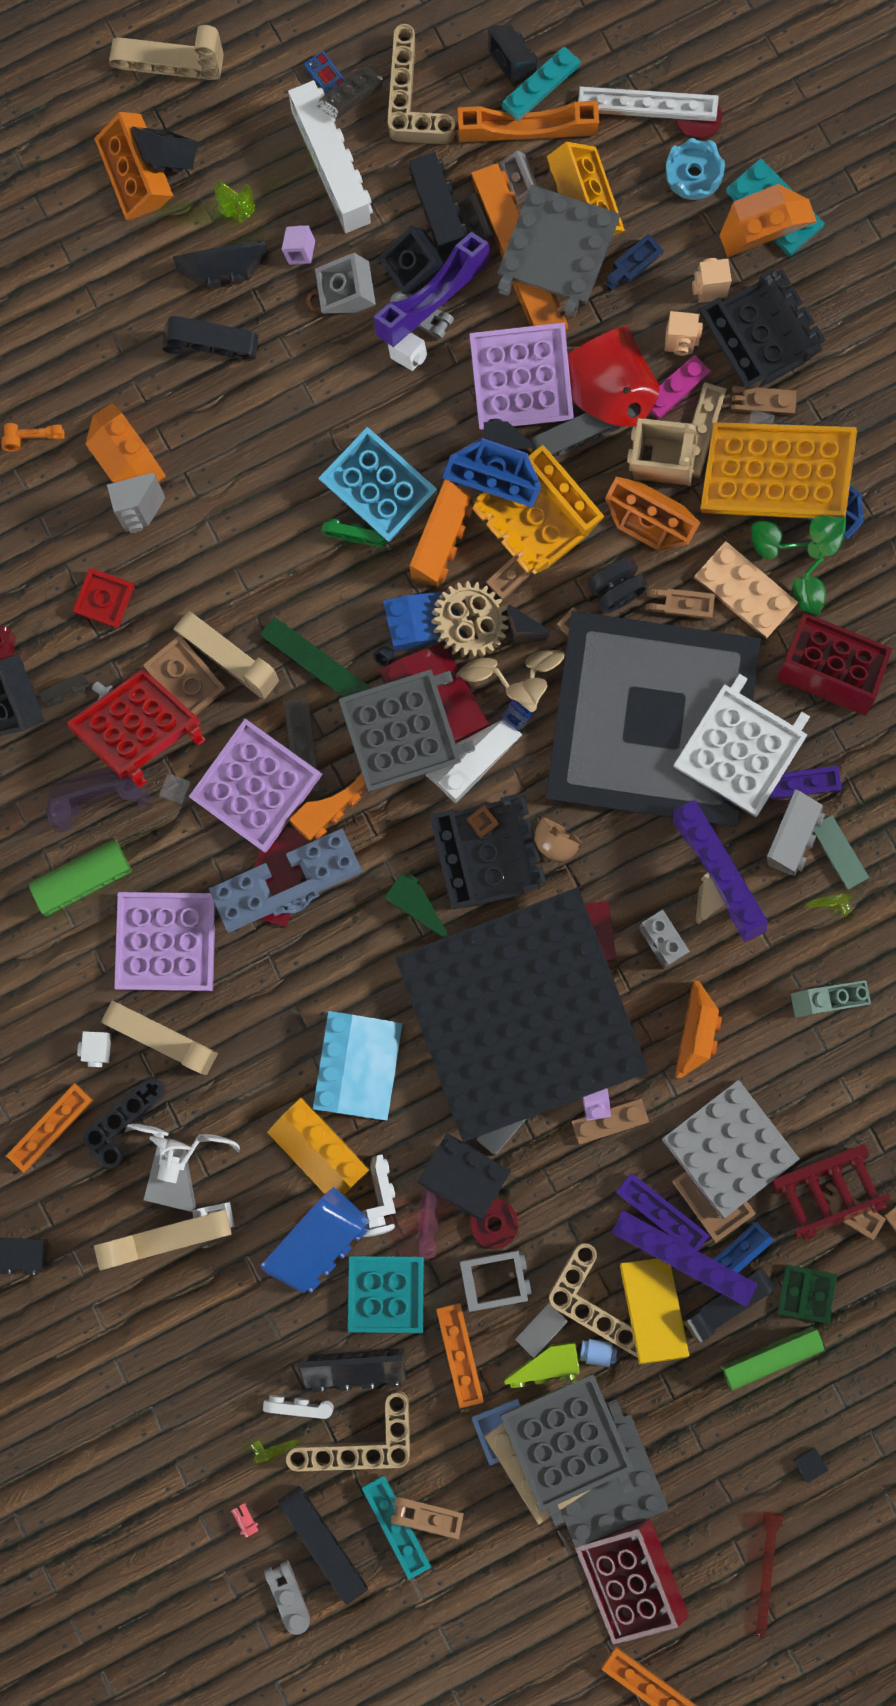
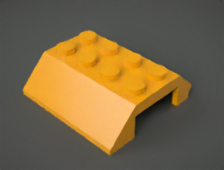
M544 445L529 455V459L541 484V489L533 508L486 492L477 497L472 508L482 521L488 519L487 527L498 539L504 538L501 542L513 557L518 555L519 558L516 561L527 573L532 571L534 575L549 568L585 539L604 518L600 510Z

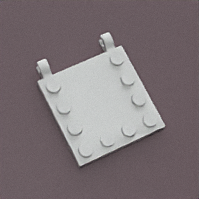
M739 674L731 688L724 684L673 767L754 817H757L807 737V734L802 732V729L810 716L801 712L794 725L789 724L741 695L739 692L746 683L747 678Z

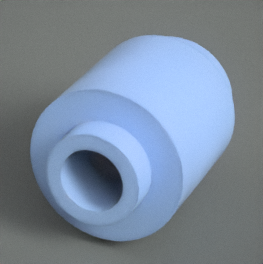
M595 1339L582 1340L580 1361H585V1364L610 1367V1363H615L617 1348L613 1347L612 1342Z

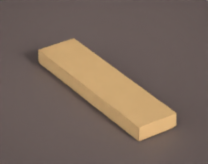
M705 382L691 423L696 425L697 446L692 477L700 478L711 442L713 423L717 422L727 390L726 388Z

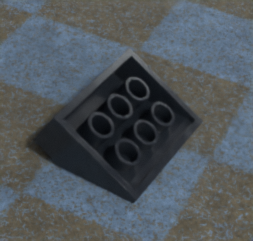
M405 1348L305 1355L300 1362L305 1388H312V1392L327 1391V1387L337 1386V1390L352 1389L351 1385H362V1389L376 1388V1383H386L387 1387L402 1386L401 1382H405L407 1379Z

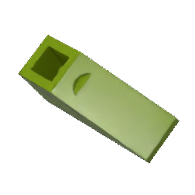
M575 1342L548 1345L535 1358L532 1357L505 1377V1385L510 1384L511 1388L525 1386L527 1381L535 1380V1384H545L550 1382V1378L560 1377V1381L575 1379V1375L580 1374Z

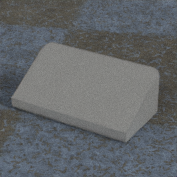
M516 151L500 161L499 165L501 170H505L509 183L507 185L509 190L514 192L517 204L525 202L530 186L538 187L525 154Z
M525 1120L477 1138V1141L496 1156Z
M548 1303L515 1340L535 1358L568 1320Z

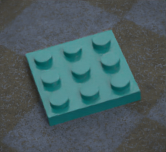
M349 1256L348 1332L423 1333L424 1257Z

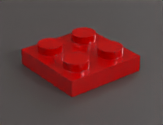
M89 568L72 612L119 629L135 584Z

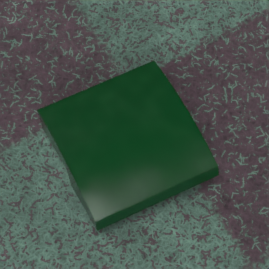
M786 1264L778 1314L830 1324L838 1274Z

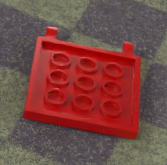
M144 668L67 722L69 729L122 780L129 776L138 788L147 783L142 777L144 773L139 768L181 737L188 734L197 746L206 740L201 735L202 730L198 726L200 724L198 717Z

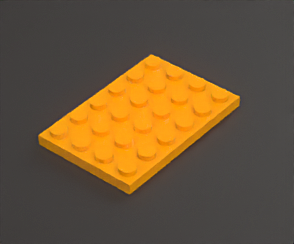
M714 422L701 501V512L815 518L820 515L845 518L857 428Z

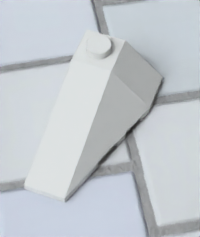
M504 718L456 743L457 746L473 741L475 751L460 755L461 763L425 775L450 799L457 803L510 749L522 734Z

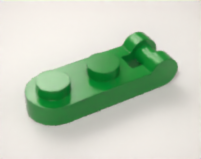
M328 519V522H323L321 533L328 537L375 547H384L388 542L375 529H365V526L353 523L349 526L342 524L337 519Z

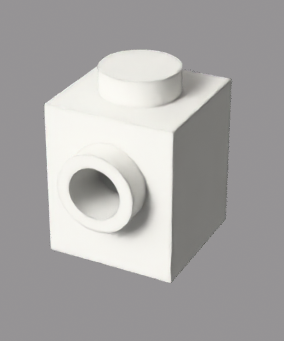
M412 333L408 334L394 348L388 344L391 359L411 371L422 364L427 356L424 340Z
M83 1032L82 1042L78 1043V1056H81V1061L88 1062L87 1067H102L103 1063L110 1062L111 1034Z

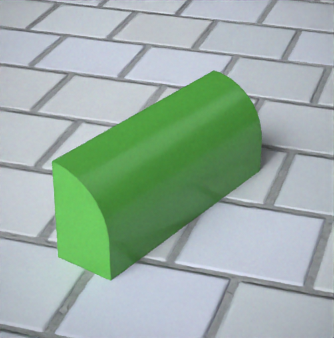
M116 838L29 882V888L41 913L49 916L133 871Z
M810 1326L720 1365L729 1388L733 1391L824 1351V1346L818 1330Z

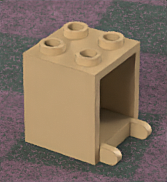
M638 418L637 426L632 428L631 440L633 441V449H629L627 461L630 463L629 471L633 472L634 479L690 486L697 446L696 425ZM644 446L653 447L651 462L642 461Z

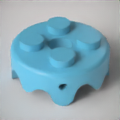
M690 138L678 147L674 145L670 150L665 168L667 183L672 191L682 198L689 200L706 198L712 195L720 186L724 175L725 161L720 157L717 145L712 140L703 142ZM697 167L701 173L698 176H692L689 174L688 169Z

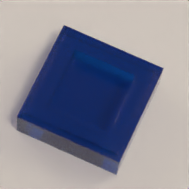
M513 700L501 715V718L517 731H520L533 713L518 701Z

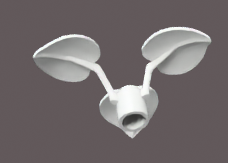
M128 1124L125 1132L139 1130L156 1136H150V1140L160 1148V1168L157 1179L171 1183H177L179 1170H184L186 1162L200 1142H223L231 1145L238 1153L240 1150V1146L236 1142L217 1135L198 1134L192 1146L189 1147L178 1141L164 1139V1135L168 1136L169 1133L153 1126ZM174 1149L188 1150L181 1163H179V1157L173 1156ZM168 1151V1155H165L164 1158V1152Z

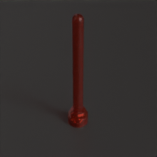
M763 1512L762 1519L764 1529H766V1540L756 1635L760 1638L766 1635L776 1533L783 1525V1515L775 1512Z

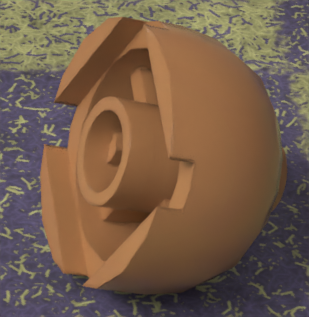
M541 818L534 830L535 837L533 842H536L540 858L548 863L552 860L565 862L571 859L583 843L573 833L569 835L565 831L566 828L547 818Z

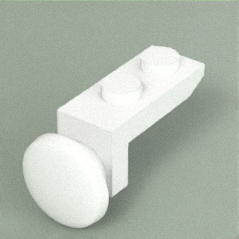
M383 1155L372 1157L370 1165L379 1207L361 1211L370 1220L365 1226L368 1231L363 1237L381 1235L395 1228V1224L386 1225L384 1216L396 1212L392 1199L395 1198V1191L392 1183L389 1184L387 1177L389 1165L387 1160L383 1159Z

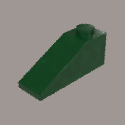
M409 873L407 876L400 874L385 896V900L441 938L448 937V933L422 887L418 885L420 881Z

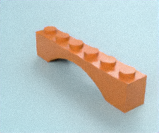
M598 101L573 102L551 110L530 112L519 122L508 112L491 110L482 106L458 107L459 142L598 136Z
M361 773L345 790L332 797L320 801L306 802L289 819L290 824L310 843L324 837L328 832L326 828L331 823L337 824L345 815L343 811L348 806L354 807L362 798L360 794L367 789L363 774Z

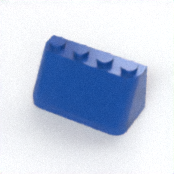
M333 1187L312 1207L262 1263L260 1268L268 1275L303 1294L307 1290L312 1293L321 1283L318 1280L323 1273L327 1276L336 1266L333 1261L338 1256L343 1259L352 1249L349 1245L353 1239L358 1242L368 1231L365 1226L370 1220Z

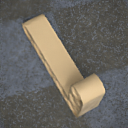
M401 24L396 27L393 38L388 110L389 136L397 142L449 144L455 138V120L452 116L438 113L411 112L415 33L410 25ZM405 37H406V38H409V40H407V41H401V40H400L401 38H405ZM401 59L408 60L406 63L398 62ZM399 81L407 82L404 85L397 84ZM397 103H404V104H405V105L402 106V107H397V106H396ZM398 124L404 126L401 129L394 128V126ZM419 126H425V127H427V128L424 129V130H418V129H417V127H419ZM448 127L450 130L441 131L440 128Z
M200 25L197 28L195 46L114 38L112 40L109 64L121 70L218 80L221 76L224 54L218 30L209 25Z
M187 611L173 630L184 640L260 698L265 700L279 682L275 670L259 657L253 660L192 612Z
M113 1000L101 1023L181 1062L182 1065L200 1074H208L218 1055L217 1052Z
M226 1210L98 1244L94 1246L99 1270H104L138 1259L228 1236L232 1232Z
M588 1243L578 1244L549 1293V1301L552 1307L638 1358L632 1326L577 1295L597 1257L596 1250L592 1245ZM587 1247L591 1250L592 1256L588 1261H581L579 1259L578 1252L581 1248ZM571 1269L579 1272V1279L575 1283H570L566 1280V1273ZM558 1291L567 1294V1300L562 1305H558L553 1301L554 1294ZM580 1304H585L589 1308L588 1314L581 1318L576 1316V1307ZM601 1317H607L610 1320V1326L606 1330L597 1328V1321ZM623 1330H629L632 1333V1338L627 1343L620 1342L618 1338L619 1333Z
M395 1390L386 1399V1442L295 1445L290 1449L286 1457L288 1467L293 1471L400 1468L405 1466L410 1456L409 1401L407 1395L402 1391ZM393 1397H400L404 1401V1406L401 1409L397 1410L391 1407L390 1400ZM396 1422L403 1424L405 1428L404 1433L395 1435L391 1431L392 1424ZM400 1448L404 1450L406 1456L403 1460H395L392 1457V1451ZM376 1449L380 1453V1459L378 1461H370L367 1458V1451ZM351 1450L355 1454V1460L352 1462L344 1461L342 1452ZM319 1451H326L330 1455V1461L327 1463L319 1462L317 1453ZM294 1452H301L305 1457V1462L296 1464L292 1460V1454Z

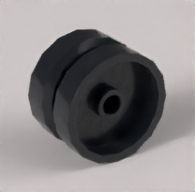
M632 557L623 558L607 566L587 582L592 595L601 596L598 600V605L604 614L614 612L631 603L649 588L643 575H635L638 566Z

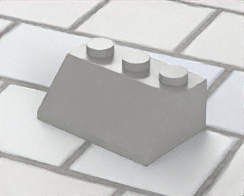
M154 472L107 485L114 513L125 532L137 533L142 531L143 527L149 526L165 500V494Z
M795 789L767 855L768 866L793 876L796 875L797 870L802 871L807 859L803 857L806 848L811 849L816 838L813 835L815 826L820 827L825 817V813H822V804Z

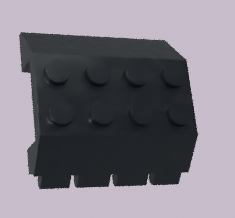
M772 268L761 274L759 281L724 301H721L719 297L699 308L700 314L745 389L763 387L804 365L822 350L820 345L826 341L818 326L810 330L809 327L815 321L807 308L804 306L798 310V307L803 302L794 287L785 289L791 282L783 269L775 272Z
M513 794L501 797L500 801L484 804L499 825L481 839L477 837L465 819L483 805L455 812L451 809L429 815L452 910L476 907L525 895L541 889L540 884L546 882L542 865H535L536 862L541 861L536 842L530 843L529 839L535 837L531 819H524L523 817L529 814L525 797L519 798L518 795Z

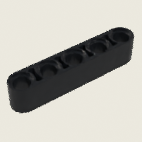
M298 1485L281 1497L278 1503L343 1602L348 1605L368 1591L362 1576L301 1486Z

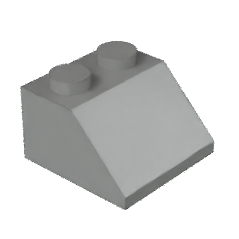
M351 253L315 269L322 313H356L376 305L369 261L356 253Z

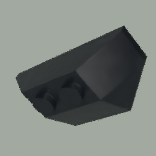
M263 240L186 253L181 256H173L177 271L203 288L215 289L223 284L231 283L238 285L249 280L268 255L266 241Z

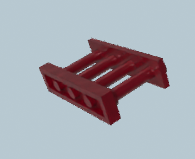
M865 1144L773 1180L772 1187L775 1194L782 1193L786 1195L800 1226L799 1229L795 1230L794 1237L796 1240L801 1238L803 1241L812 1239L817 1236L816 1232L871 1210L873 1213H877L887 1208L886 1205L890 1200L889 1195L885 1194L879 1197L864 1165L869 1154ZM850 1165L852 1168H855L870 1200L857 1206L841 1174L842 1169ZM825 1175L832 1177L847 1210L835 1215L832 1214L818 1183L820 1177ZM802 1184L809 1186L823 1216L822 1220L809 1224L795 1192L797 1190L796 1187Z

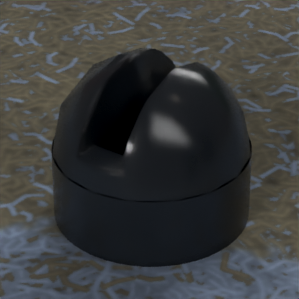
M382 646L373 654V657L378 665L386 667L393 662L395 654L393 649H389L388 646Z

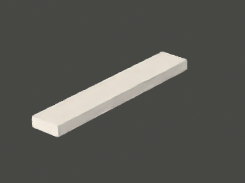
M580 87L578 102L598 101L599 114L716 121L719 100L717 95Z

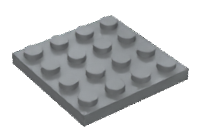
M739 1080L662 1138V1141L722 1219L729 1216L799 1160V1157Z

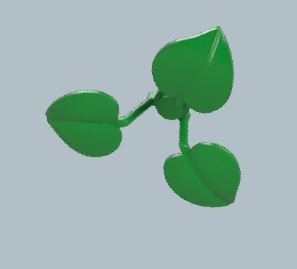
M828 515L817 516L810 524V536L813 541L792 544L781 543L783 533L776 524L769 521L755 522L751 526L752 542L756 552L765 559L777 557L779 548L788 549L808 546L809 555L816 558V561L805 572L804 578L797 577L794 579L792 594L793 598L798 602L797 605L803 611L812 616H819L825 604L826 590L818 578L809 576L818 564L824 561V556H831L839 550L844 538L846 518Z

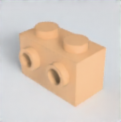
M708 258L700 262L698 271H695V280L692 281L693 294L698 296V303L713 301L719 297L721 300L727 299L732 282L729 260Z
M670 311L664 351L674 352L680 356L693 353L694 346L699 345V339L702 334V323H698L699 314Z

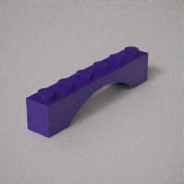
M470 232L455 245L443 267L424 288L407 299L390 302L374 316L376 336L394 348L490 263L489 243Z
M696 800L674 809V824L684 841L695 852L709 873L743 941L747 942L766 932L768 920Z
M622 1211L611 1232L746 1307L758 1286L757 1283L625 1211Z

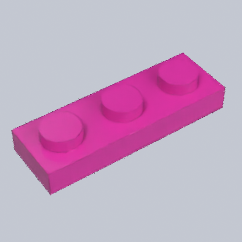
M696 355L692 356L659 386V397L650 412L658 420L662 418L708 377L711 371Z

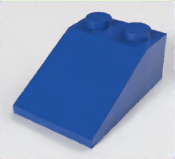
M442 592L406 595L383 601L395 653L445 642V640L438 642L441 633H434L433 631L438 625L431 623L437 617L431 614L434 608H437L434 603L438 599L441 600L439 596ZM451 608L452 614L459 616L458 610ZM459 630V634L463 638L464 633L462 630Z

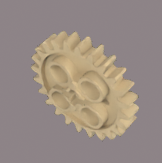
M469 581L463 587L459 582L455 585V589L449 586L446 590L447 593L442 592L439 596L441 600L438 599L434 603L437 608H434L431 613L437 616L431 623L438 625L433 632L441 633L438 642L445 640L447 643L444 649L450 646L453 647V655L458 650L461 651V658H464L467 653H469L471 659H474L477 653L480 658L486 652L488 654L494 651L493 647L497 648L501 644L499 640L502 641L506 637L502 632L508 629L507 625L502 624L508 620L507 616L502 615L506 607H499L502 599L495 600L493 598L496 593L495 591L488 594V586H485L482 590L479 589V582H476L473 587H471ZM472 602H477L481 606V610L474 608ZM451 608L458 610L460 616L453 615ZM480 624H485L489 628V632L483 631ZM459 630L466 632L468 638H462Z

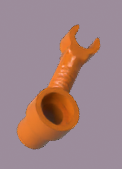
M6 423L4 424V436L1 438V448L9 452L18 451L21 449V439L40 437L61 440L64 439V429H62V425H52L39 429H18L17 424Z

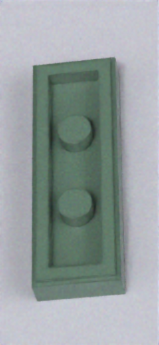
M832 815L824 819L820 827L815 826L813 834L816 836L817 841L847 890L869 878Z

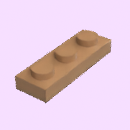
M642 1099L611 1108V1117L586 1120V1117L571 1121L578 1144L580 1145L648 1123L649 1119Z

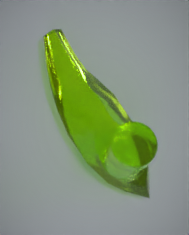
M835 894L812 900L806 903L805 906L831 907L839 904L842 914L845 915L852 912L848 902L852 895Z
M258 1440L251 1445L257 1456L254 1458V1462L262 1463L282 1454L295 1446L298 1440L271 1446L266 1451Z

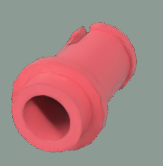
M244 1503L239 1506L243 1517L237 1508L233 1509L231 1513H233L241 1529L240 1535L243 1534L247 1538L259 1530L257 1528L258 1523L254 1522Z

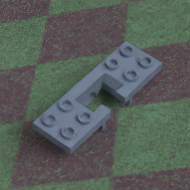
M343 828L286 854L292 868L300 864L307 881L272 896L265 881L272 877L266 863L209 888L227 932L230 933L271 913L277 916L281 913L299 912L305 909L312 899L320 896L318 892L362 873Z

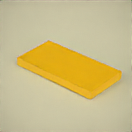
M658 1258L621 1263V1275L639 1365L688 1358L689 1351L671 1265Z

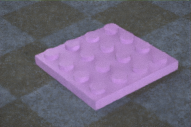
M565 323L470 333L480 430L483 429V422H488V420L494 418L508 421L512 426L574 419Z
M244 719L189 797L266 853L320 779L322 773L247 719Z
M118 892L115 990L213 991L216 904L211 893Z

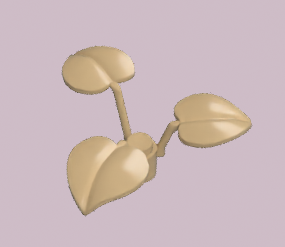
M542 650L531 654L525 661L526 667L532 668L530 670V679L509 685L499 669L495 668L497 661L492 658H479L468 662L457 672L456 679L461 678L465 681L477 682L487 679L492 673H495L505 686L507 696L515 700L518 712L520 714H529L536 710L540 697L547 689V682L544 679L534 678L535 672L537 670L546 672L555 668L564 659L565 652Z

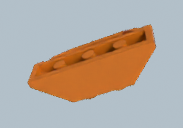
M777 184L734 201L721 230L720 238L728 258L815 224L817 221L809 199Z
M113 402L93 415L85 444L113 483L153 472L158 482L166 478V475L149 449Z
M616 477L605 497L616 527L658 551L688 545L700 525V522L685 506L641 482Z
M695 980L691 985L674 1077L677 1079L684 1077L708 1061L711 1055H715L717 1049V1041L714 1040L715 1030H720L722 1017L718 1016L719 1009L702 984Z

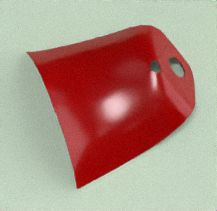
M628 326L608 331L568 353L572 401L584 412L606 423L629 427L637 426L638 418L645 419L659 397V384L639 351ZM625 387H629L631 389V391H629L628 393H623V389ZM632 403H638L641 407L640 414L632 418L628 415V407Z

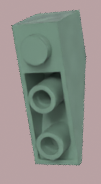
M866 980L791 993L795 1018L871 1004Z

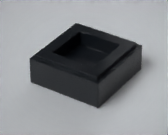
M815 1447L793 1460L807 1483L829 1471Z

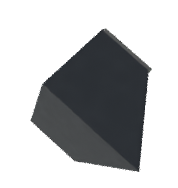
M508 605L506 615L508 617L513 646L547 639L549 629L512 605Z

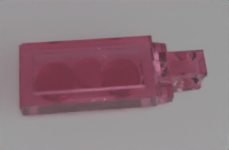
M425 1187L421 1188L418 1256L434 1258L437 1245L434 1243L433 1233L437 1232L438 1222L435 1218V1208L439 1207L440 1197Z

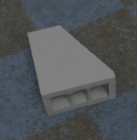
M166 1138L168 1141H170V1140L178 1141V1140ZM157 1146L144 1200L192 1212L196 1208L188 1161L185 1164L184 1170H179L177 1183L159 1180L157 1176L160 1168V1148ZM174 1149L173 1156L179 1157V1163H181L187 1154L186 1149ZM168 1151L164 1152V1158L165 1155H168Z

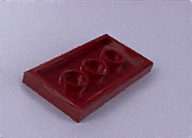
M287 826L284 827L266 853L260 849L254 867L267 864L272 877L265 881L272 896L301 884L304 875L300 864L292 868L286 854L310 842L296 829ZM271 913L260 918V920L287 928L291 913H281L277 916Z

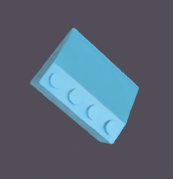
M368 427L319 477V480L388 542L421 516L438 497L437 488Z
M328 1011L313 1109L388 1121L402 1023Z

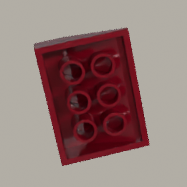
M803 612L778 673L777 680L866 716L876 699L893 648Z
M444 642L401 658L379 670L385 684L430 669L433 676L450 671L453 682L437 686L455 743L489 725L465 680L461 678L456 679L459 669L448 649H444Z
M651 1519L638 1522L575 1548L613 1645L678 1628L689 1617Z

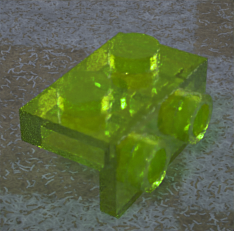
M220 180L214 186L216 200L222 214L226 217L232 216L240 223L252 215L255 203L251 186L245 184L239 193H236Z

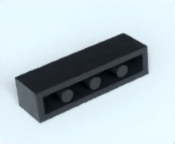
M435 152L409 160V171L434 243L441 254L451 251L455 245L468 235L465 223H460L458 216L461 214L457 201H452L451 195L453 190L449 180L445 181L443 175L446 173L442 159L438 160Z
M0 1238V1274H14V1270H24L25 1275H39V1270H44L47 1266L48 1239Z

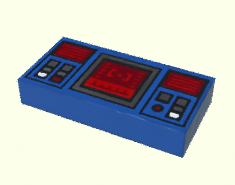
M324 51L304 63L306 70L319 87H322L325 95L331 102L350 90L349 84Z

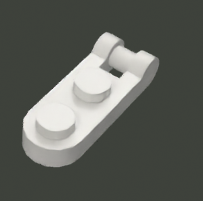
M269 1395V1399L264 1400L263 1411L321 1419L329 1418L334 1410L333 1404L327 1400L318 1405L309 1404V1400L304 1398H294V1402L284 1401L283 1396Z

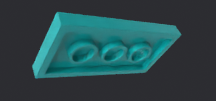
M759 159L727 187L726 193L734 201H737L777 184L791 191L793 190L762 159ZM815 213L817 223L773 240L789 257L824 227L825 223Z

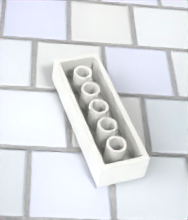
M313 80L289 90L292 114L345 234L370 224V214L373 213L370 205L372 203L367 190L363 191L361 175L358 169L354 170L352 164L354 161L350 150H345L343 134L340 128L336 129L334 124L335 117L331 108L327 109L326 97L322 87L317 88Z

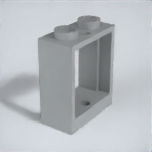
M663 910L642 922L638 927V930L663 969L690 952Z
M519 1250L460 1261L469 1312L528 1301L527 1295L532 1294L529 1279L524 1280L522 1270L527 1269L525 1255H519ZM514 1258L520 1295L478 1303L471 1266Z

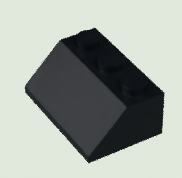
M19 653L0 658V736L25 731L45 721Z
M446 1133L417 1183L479 1221H482L511 1171L449 1133Z

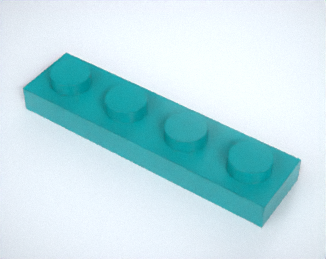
M563 47L502 101L501 107L519 122L579 68L581 61Z
M385 1475L362 1486V1490L408 1580L430 1569L431 1564L413 1529L390 1523L392 1515H395L396 1506L394 1503L396 1496Z

